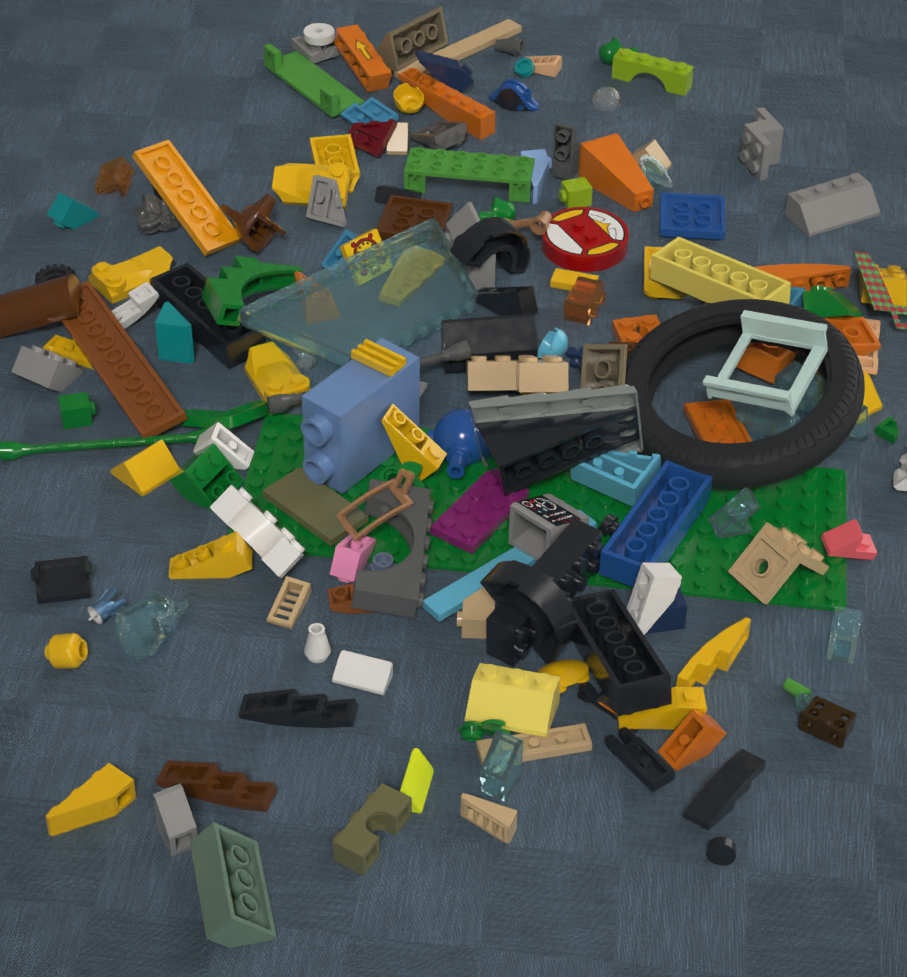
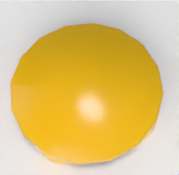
M577 659L557 660L546 664L536 672L560 676V693L565 692L568 686L576 683H585L590 679L589 666Z

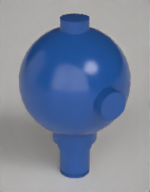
M470 409L452 410L438 421L435 429L428 430V436L447 453L444 461L448 462L447 474L451 478H461L464 475L466 466L481 461Z

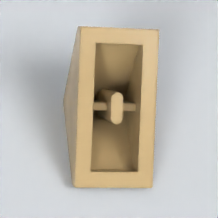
M397 122L387 143V155H407L408 123Z
M655 139L632 153L633 158L641 169L660 176L672 164Z

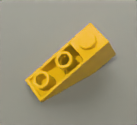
M391 404L381 419L382 424L401 464L413 461L423 466L421 473L417 476L422 481L439 468L447 453L394 404Z
M236 531L170 558L168 577L170 579L231 578L252 569L253 550Z
M108 763L101 770L96 771L83 785L74 789L59 805L54 806L45 816L49 835L55 836L116 816L136 799L134 779Z

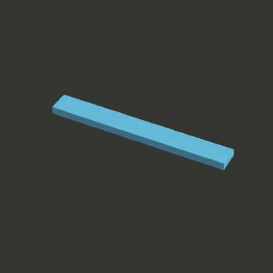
M589 517V525L597 528V522ZM514 547L423 600L422 607L440 622L463 608V600L483 587L480 582L497 563L516 560L532 567L536 560Z

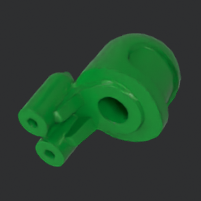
M616 37L599 48V57L607 65L613 64V57L620 48L624 49ZM636 47L627 48L634 52H638V49Z
M494 196L490 211L479 212L478 216L480 220L486 217H501L514 220L516 208L512 202L502 201L497 196Z

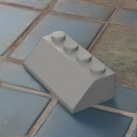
M854 173L788 193L785 215L808 237L879 216L880 210L871 183L860 173Z
M468 202L446 223V233H443L444 245L448 246L449 256L451 259H454L455 269L460 272L461 282L466 285L469 292H474L483 287H495L496 253L491 255L479 268L465 266L450 252L455 238L475 223L481 221L472 202Z

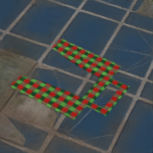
M854 252L873 309L891 312L896 328L907 330V324L900 323L897 315H907V307L893 305L885 283L870 255L863 252Z

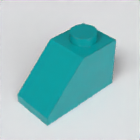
M61 192L58 193L47 213L48 216L54 219L53 224L62 229H65L67 226L74 230L94 220L100 214L88 205Z

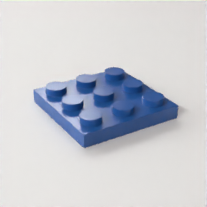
M661 192L660 236L668 238L684 237L689 239L725 240V198L723 195Z

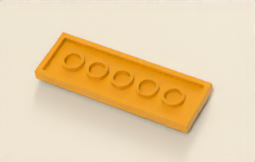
M170 140L134 152L132 158L204 256L240 242L236 229Z

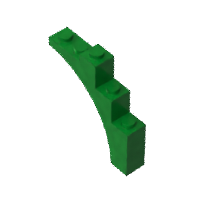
M235 256L232 267L221 266L218 278L207 277L202 299L218 325L240 326L245 307L244 298L254 293L268 290H295L294 273L296 271L302 273L303 270L300 266L258 262L256 258Z

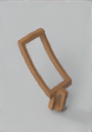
M400 469L396 479L389 480L365 493L341 510L336 517L354 540L359 541L386 520L412 506L414 502L407 493L415 478V474L411 471ZM403 477H405L406 480L403 487L398 488ZM389 488L402 505L381 516L357 533L345 518V515L367 499Z

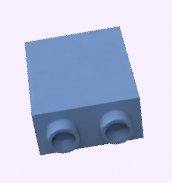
M380 338L375 343L406 357V365L392 377L352 359L302 395L303 421L301 423V431L304 436L305 458L303 470L307 477L315 484L321 485L324 483L342 494L396 452L381 421L391 404H394L420 428V357L383 338Z

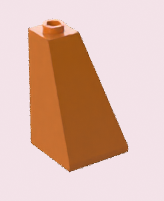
M617 133L580 143L578 178L585 177L592 188L633 212L652 207L654 189Z

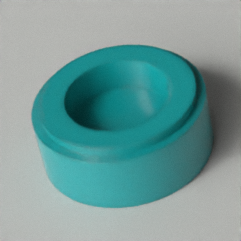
M524 57L516 62L514 70L519 77L527 78L533 74L535 65L530 58Z

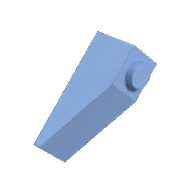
M545 149L520 151V156L535 158L531 179V201L533 204H537L548 180L549 170L552 169L551 157L547 156Z

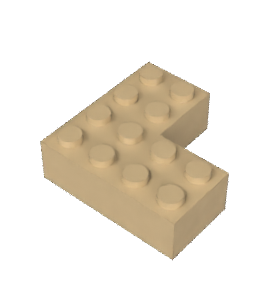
M508 355L495 356V360H487V356H471V360H466V389L468 391L516 390L519 393L568 391V362L563 361L562 357L556 355H542V360H538V357L533 355H519V360H511V356Z

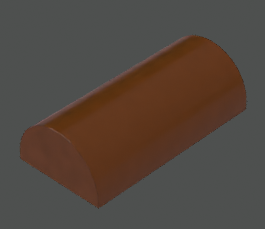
M69 274L1 294L0 338L78 316L80 281L74 274Z

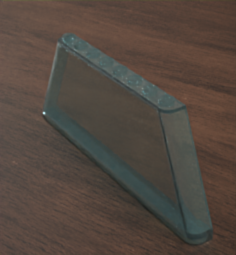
M431 218L240 308L238 321L247 329L341 368L352 360L351 350H357V346L359 344L363 345L365 339L375 343L380 338H383L399 347L408 346L420 337L423 338L428 333L440 329L441 320L458 319L466 313H471L476 307L475 302L478 291L460 260L450 252L452 246L441 226Z

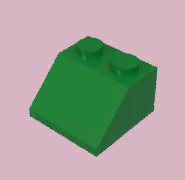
M812 286L810 287L811 291H803L804 309L822 318L863 317V313L840 292L832 291V287Z

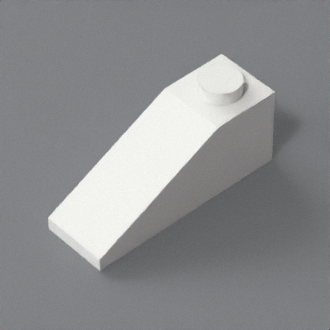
M642 562L627 610L644 635L674 601L677 590L680 587L682 576L670 563Z

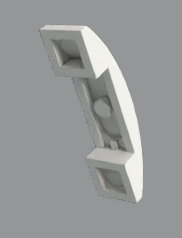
M148 282L128 293L130 300L111 311L124 329L143 316L158 299V292Z

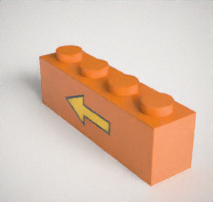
M358 24L336 28L334 44L365 90L371 92L389 88V82L392 78L391 70L383 62L382 57L376 52L373 44L369 42L366 34L360 29Z

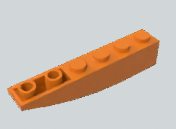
M414 67L398 74V78L403 83H408L412 88L419 87L424 94V104L447 121L466 122L467 133L479 140L495 133V111Z
M778 264L754 267L791 282V287L805 288L806 291H811L810 287L812 286L832 287V289L848 287L851 273L850 266L830 264Z

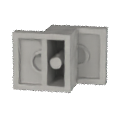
M764 107L756 109L754 122L744 124L742 148L739 154L741 162L760 181L767 179L769 165L779 163L784 128Z

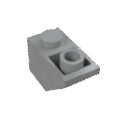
M180 783L153 794L157 831L171 857L191 849L190 842L198 836L197 826L184 789Z

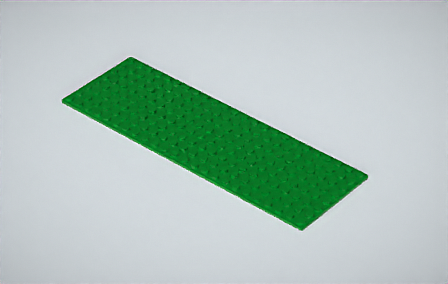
M270 412L264 418L243 488L253 497L250 501L263 513L268 510L278 520L275 524L280 529L285 527L295 536L294 539L305 548L302 552L304 555L333 558L336 545L342 540L333 546L328 545L263 497V489L297 468L301 467L303 469V461L305 460L304 436L301 431L303 415L281 413L272 415ZM420 427V429H421L427 436H428V430H429V429H432V428H423V427ZM395 452L345 493L342 494L333 488L331 489L352 503L368 492L370 479L380 480L381 473L386 467H399L402 464ZM443 460L436 471L422 480L425 488L431 489L429 500H434L432 515H428V518H432L431 525L486 471L491 472L489 466L484 467L481 461L465 467L464 475L461 478L454 479L447 474L448 462ZM813 467L798 476L767 486L732 490L711 489L710 500L667 562L682 576L680 589L685 596L764 604L728 571L766 522L780 530L782 527H785L793 534L796 533L807 542L805 545L810 549L814 548L825 557L822 561L829 566V569L824 575H821L799 564L768 604L844 612L847 605L846 558L828 556L821 536L823 533L846 523V471L836 468ZM570 469L525 487L529 490V498L550 493L576 510L580 509L597 522L596 529L599 528L607 514H611L614 517L618 516L617 522L621 524L632 509V506L572 480ZM366 501L357 506V508L364 512ZM369 516V522L360 527L359 529H357V533L362 531L364 528H366L368 525H370L378 518ZM510 517L473 554L430 533H426L425 536H430L428 551H424V554L428 555L426 568L471 573L514 548V546L508 543ZM383 522L365 535L377 539L368 562H372L376 554L386 552L393 556L394 563L398 565L410 554L404 537L387 522ZM230 528L228 535L235 531ZM601 533L602 549L612 537L609 534L603 537V533ZM767 561L762 562L759 566L760 574L767 571ZM599 571L596 575L593 574L586 584L633 590L634 588L599 574Z

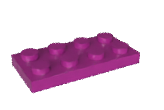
M486 471L431 525L430 534L473 554L510 517V505L529 498V490L523 488L504 496L492 472Z

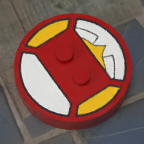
M572 207L560 210L551 215L552 219L549 222V228L541 235V249L547 259L562 268L573 271L595 272L609 269L620 263L625 258L628 250L629 231L626 224L615 214L598 208Z

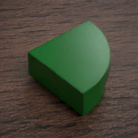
M889 416L875 427L874 434L894 445L899 437L897 422Z

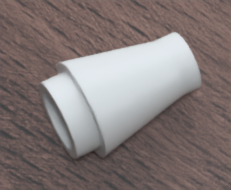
M320 623L311 624L308 628L309 633L304 654L309 661L322 663L330 655L331 647L325 633V627Z

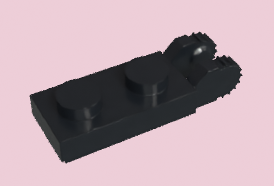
M623 727L618 731L619 738L625 745L611 734L605 737V745L611 753L616 755L651 792L675 780V771L627 727Z

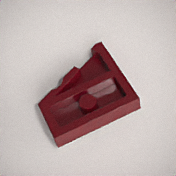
M388 119L387 122L369 121L368 123H353L348 134H351L355 148L380 158L397 122L393 119Z

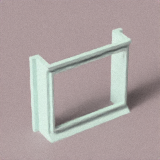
M744 310L740 316L743 333L718 377L706 375L703 380L707 396L710 399L718 397L783 410L792 417L828 351L826 338L828 327L826 324ZM751 339L812 349L789 391L729 380Z

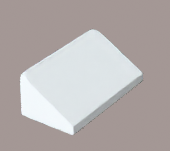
M342 650L332 682L384 695L393 677V664L389 661Z

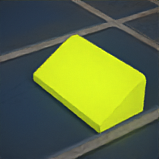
M418 748L412 750L400 789L401 793L412 797V812L415 813L423 811L434 773L433 767Z

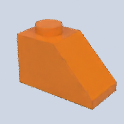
M692 709L658 752L674 770L678 771L709 755L727 733L710 715Z

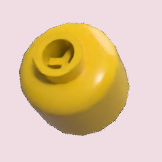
M76 633L56 634L51 637L45 647V657L56 669L78 668L88 655L86 641Z

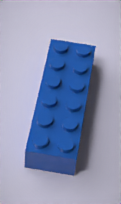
M666 460L602 549L599 574L634 587L642 562L667 563L710 500L713 477Z

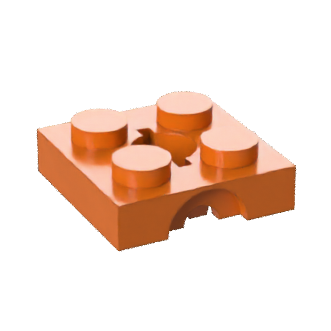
M656 314L612 320L611 329L617 342L638 343L648 332L661 323Z

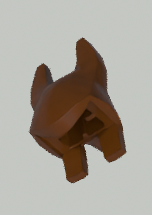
M269 193L254 204L247 206L241 212H237L224 204L220 206V209L233 220L240 241L256 253H260L269 244L276 231L283 236L286 233L279 225L269 219L276 203L274 197Z

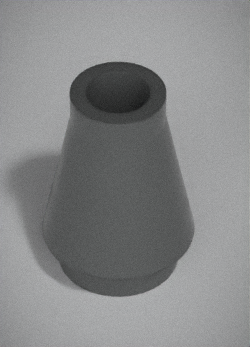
M520 37L497 39L495 50L514 56L522 55L525 50V42Z

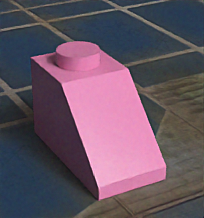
M349 534L336 545L330 575L336 576L342 582H355L357 570L364 571L377 539L364 536L359 541H355Z

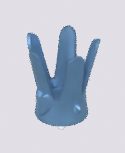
M115 587L109 592L107 588L100 599L88 607V613L91 616L88 619L89 621L93 619L96 623L102 624L109 616L125 610V608L117 610L126 603L125 599L115 603L109 601L116 593Z

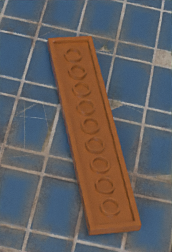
M88 280L80 284L79 315L61 320L60 322L143 439L148 436L153 437L187 420L184 410Z

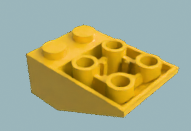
M875 264L885 283L893 305L907 307L906 272L901 270L900 266L888 265L886 269L879 268V265ZM859 269L861 303L872 304Z

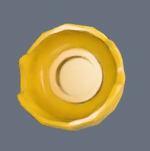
M404 83L395 88L393 92L394 104L400 112L414 114L421 110L424 105V94L419 87L412 88L408 83Z

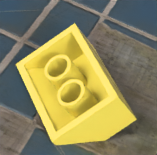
M479 663L471 683L465 721L481 723L490 719H500L506 722V726L500 727L502 729L547 737L560 703V676Z

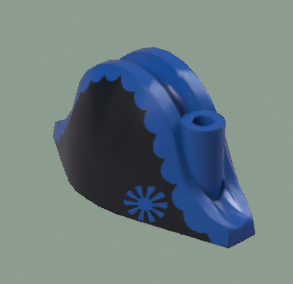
M516 79L505 80L498 90L491 92L489 95L491 101L505 110L537 111L539 108V104L531 96V90Z

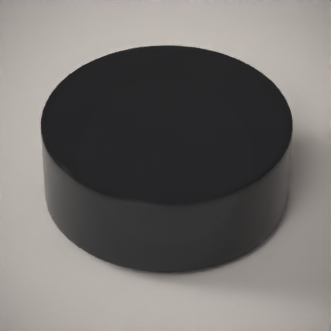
M726 837L711 839L707 843V859L711 863L721 866L733 863L736 859V844Z

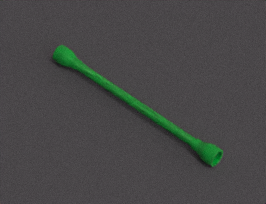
M205 427L198 431L185 433V435L183 433L178 435L169 434V436L154 435L144 439L141 436L128 437V439L125 437V439L112 438V440H87V442L84 440V442L74 441L73 443L71 441V443L58 442L57 444L56 442L55 444L43 443L39 445L2 441L0 442L1 461H10L23 456H29L32 453L38 454L39 452H64V450L67 452L71 450L77 451V449L78 451L80 449L93 450V448L108 449L112 447L118 448V446L119 448L121 446L131 447V445L132 447L134 445L149 446L160 440H163L165 444H172V442L173 444L175 442H191V444L197 443L200 434L209 428Z

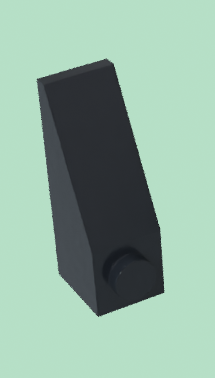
M533 286L483 287L469 293L470 299L500 316L538 313Z

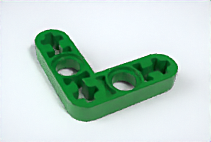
M265 400L252 401L227 411L184 410L187 420L181 422L180 425L210 428L219 422L226 429L234 428L268 415V402Z

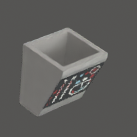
M550 493L514 502L510 505L508 543L537 561L574 518L589 525V517Z

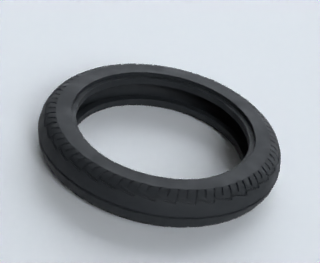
M736 299L692 308L669 318L648 332L634 346L626 360L625 384L634 386L638 392L643 450L637 454L645 456L660 454L661 467L668 460L695 472L712 476L711 489L732 490L762 487L788 480L812 469L833 454L845 441L857 423L864 401V374L858 355L850 342L836 327L817 314L783 302L761 299ZM744 310L827 325L828 351L818 368L826 383L824 393L815 408L803 420L781 433L743 443L703 441L673 429L658 416L652 407L653 396L658 385L676 365L706 349L738 342L743 333L740 316ZM751 339L750 343H763L782 347L807 359L812 350L757 339Z

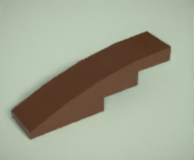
M167 760L156 779L157 785L164 788H170L181 783L185 795L195 799L237 809L267 812L278 791L274 783L249 781L245 773L222 772L219 770L217 763Z

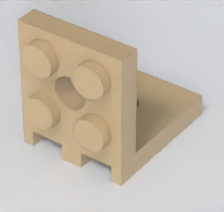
M766 522L728 572L762 603L768 604L799 564L821 575L825 574L829 566L822 561L825 557L814 548L810 549L805 545L807 542L796 533L793 534L785 527H782L780 530ZM767 561V571L760 574L759 566L762 562Z

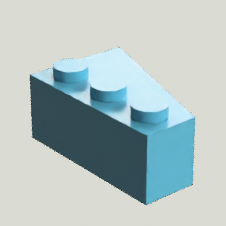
M612 450L570 468L571 479L633 507L660 470L661 455L652 454V456L638 455L637 451L629 450V453Z

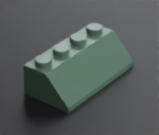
M213 822L190 842L206 939L228 948L274 940L277 936L258 841Z

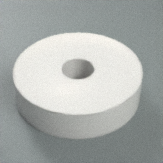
M314 23L304 28V40L310 45L323 46L332 43L335 39V30L331 25Z

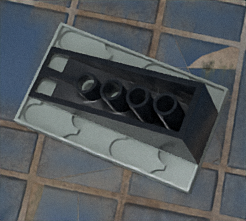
M623 384L593 390L591 387L551 394L540 392L510 398L508 395L468 401L480 460L484 467L489 466L504 496L612 450L629 453V450L637 451V453L643 451L638 392L634 386Z

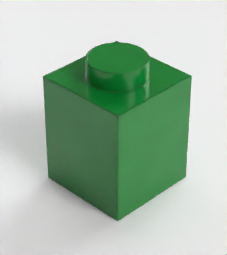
M87 392L58 396L64 430L93 425L92 415H96L94 401H89Z

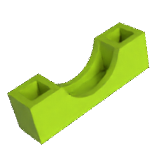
M620 48L613 57L612 78L630 82L639 73H650L662 81L666 92L685 96L692 87L694 66L687 65L684 62L670 61L667 58L650 56L647 53L634 52L627 48Z

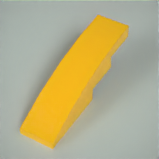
M747 617L707 642L679 673L676 687H693L695 682L707 685L717 668L727 672L749 637L751 619Z

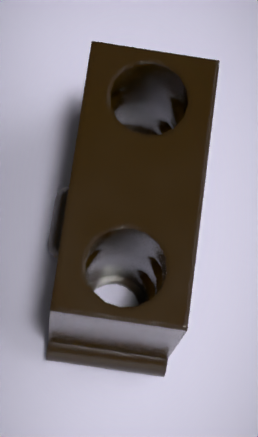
M815 696L806 710L801 711L798 729L838 748H843L846 738L854 728L857 714L819 696Z

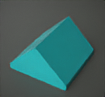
M169 301L165 302L155 322L159 360L194 363L192 325Z

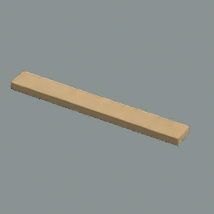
M507 19L432 54L459 61L495 45L497 39H507L522 32V26ZM417 60L398 71H394V77L399 79L398 74L412 67L427 75L431 73Z

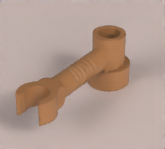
M541 211L534 218L514 221L512 219H504L510 222L516 229L530 227L532 232L542 235L549 228L552 216L548 211Z

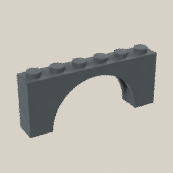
M370 479L368 492L386 481ZM411 486L407 495L414 502L412 506L385 521L401 533L408 544L410 554L398 565L385 570H357L351 608L414 618L416 608H422L424 593L419 592V590L424 589L426 574L421 572L426 570L428 555L424 554V551H428L430 536L425 535L430 533L432 518H428V515H432L434 500H429L431 489ZM387 488L366 500L364 514L380 518L402 504L392 491Z

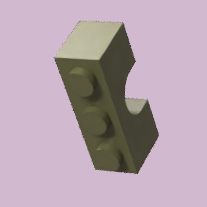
M383 783L375 792L372 791L367 796L362 808L351 815L347 826L335 834L332 840L334 861L364 876L380 856V837L372 832L384 830L396 836L412 816V797Z

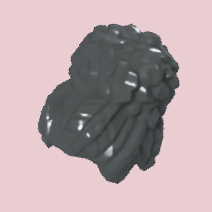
M143 194V205L134 207L138 218L137 227L141 233L149 235L154 234L158 230L169 232L177 228L178 223H180L165 201L160 200L156 195Z

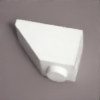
M219 422L200 434L193 452L196 453L214 443L234 469L246 470L249 467L255 451Z

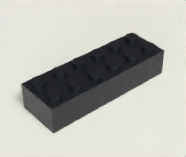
M188 262L150 278V285L159 294L155 304L162 309L164 303L169 301L192 325V337L227 368L247 360L250 347L266 343L265 328L246 311H243L240 326L218 325L202 299L207 278Z
M574 518L532 567L543 574L553 577L556 585L568 598H574L578 591H582L585 588L588 579L599 571L600 552L603 547L601 543L602 531ZM503 602L486 618V653L514 668L520 659L524 660L531 648L530 644L536 638V632L530 619L520 609Z
M611 589L570 598L577 620V630L572 640L617 715H630L635 712L656 709L672 704L671 675L616 591Z

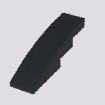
M296 689L244 694L238 715L240 719L290 727H353L358 704L355 698L328 701L325 693L299 696Z
M741 749L704 786L686 809L683 817L706 830H710L734 809L736 800L749 790L751 781L764 771L767 761Z

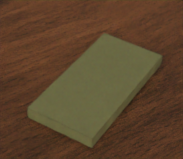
M301 467L262 490L265 499L328 545L333 546L349 535L336 515L351 503L325 484L318 485L312 482ZM357 507L345 515V518L355 530L369 522V515H365Z

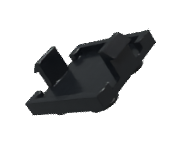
M80 556L36 561L35 566L31 569V581L36 583L37 603L91 598L89 574H92V563L88 561V557Z

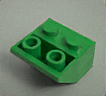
M214 443L197 451L169 479L185 500L211 511L213 510L210 506L230 485L238 489L244 482L243 478Z

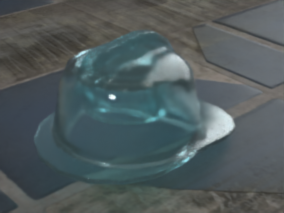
M647 154L640 157L639 167L653 189L659 186L668 189L673 187V182L666 168L658 159Z

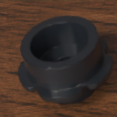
M607 514L598 528V530L602 531L603 537H606L608 534L612 536L620 526V523L617 522L618 516L614 517L611 514Z

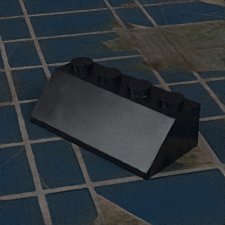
M534 313L441 320V350L447 349L456 342L466 340L471 350V356H487V360H495V356L498 355L511 356V360H519V355L538 356ZM466 360L442 361L445 374L466 373Z

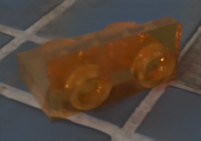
M123 156L101 164L94 187L98 195L104 192H112L117 188L122 196H126L134 173L131 164L127 163Z

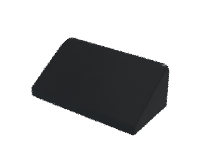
M381 185L376 188L375 202L387 204L390 195L421 199L422 192Z

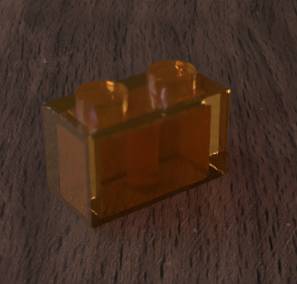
M578 276L565 300L564 320L590 325L593 318H597L600 305H604L607 292L604 291V282Z

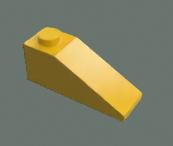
M672 687V704L656 709L635 712L630 715H617L618 728L676 730L692 709L706 714L707 706L703 687Z

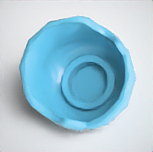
M554 327L556 332L548 331L538 348V358L542 359V355H556L560 357L565 355L568 349V337L563 330Z

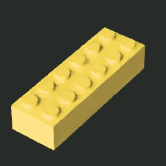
M677 237L651 255V279L691 295L698 300L714 303L736 299H761L790 303L791 282L681 237Z

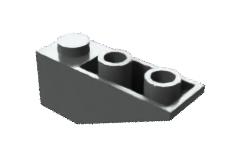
M555 122L551 177L561 180L573 179L579 171L580 156L576 129L574 126Z

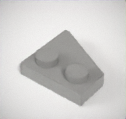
M314 175L306 217L346 227L347 221L337 180Z

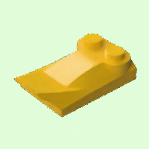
M351 134L309 138L311 158L314 164L331 165L340 162L351 167L348 193H352L360 177V170Z
M340 162L331 165L287 163L275 166L272 190L278 194L283 204L308 206L313 176L321 175L337 180L343 209H346L351 167Z
M158 246L115 265L99 262L92 267V274L88 275V279L97 291L110 303L114 304L128 298L130 291L145 282L150 284V278L169 271L173 258L161 246Z
M644 246V294L651 299L671 298L673 300H681L686 297V293L651 279V255L663 247Z
M273 341L250 347L244 369L262 400L267 401V397L276 394H298L311 389L309 378L300 373L291 358Z

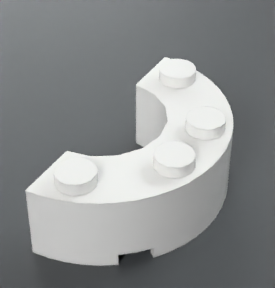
M230 485L210 508L230 528L240 534L278 577L283 578L304 556L302 552L305 548L294 539L295 536L285 527L280 529L275 524L278 520L268 510L263 513L250 501L253 497L243 487L237 490L234 486Z

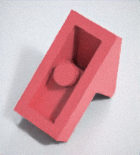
M856 519L831 529L821 536L828 556L873 560L877 555L870 534L862 533Z

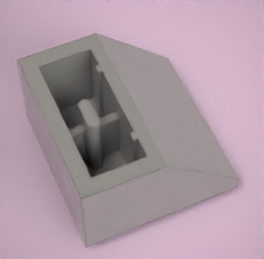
M32 345L31 348L21 347L11 372L46 388L62 392L80 377L84 370L76 367V361Z

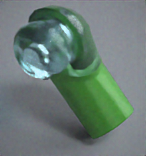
M791 678L784 682L782 689L794 696L795 706L798 710L805 711L812 702L811 690Z

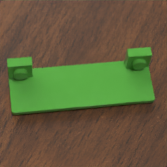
M269 43L263 46L264 66L329 116H339L340 113L355 102L359 105L364 103V100L299 52L295 51L282 56L281 51Z
M422 147L410 148L404 169V189L421 191L425 194L426 176L509 183V201L530 203L531 179L535 158L508 156L505 154L493 155L483 152L469 153L465 151H446L444 149L434 150Z

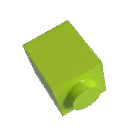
M585 177L561 181V190L558 191V197L566 208L591 206L593 188Z

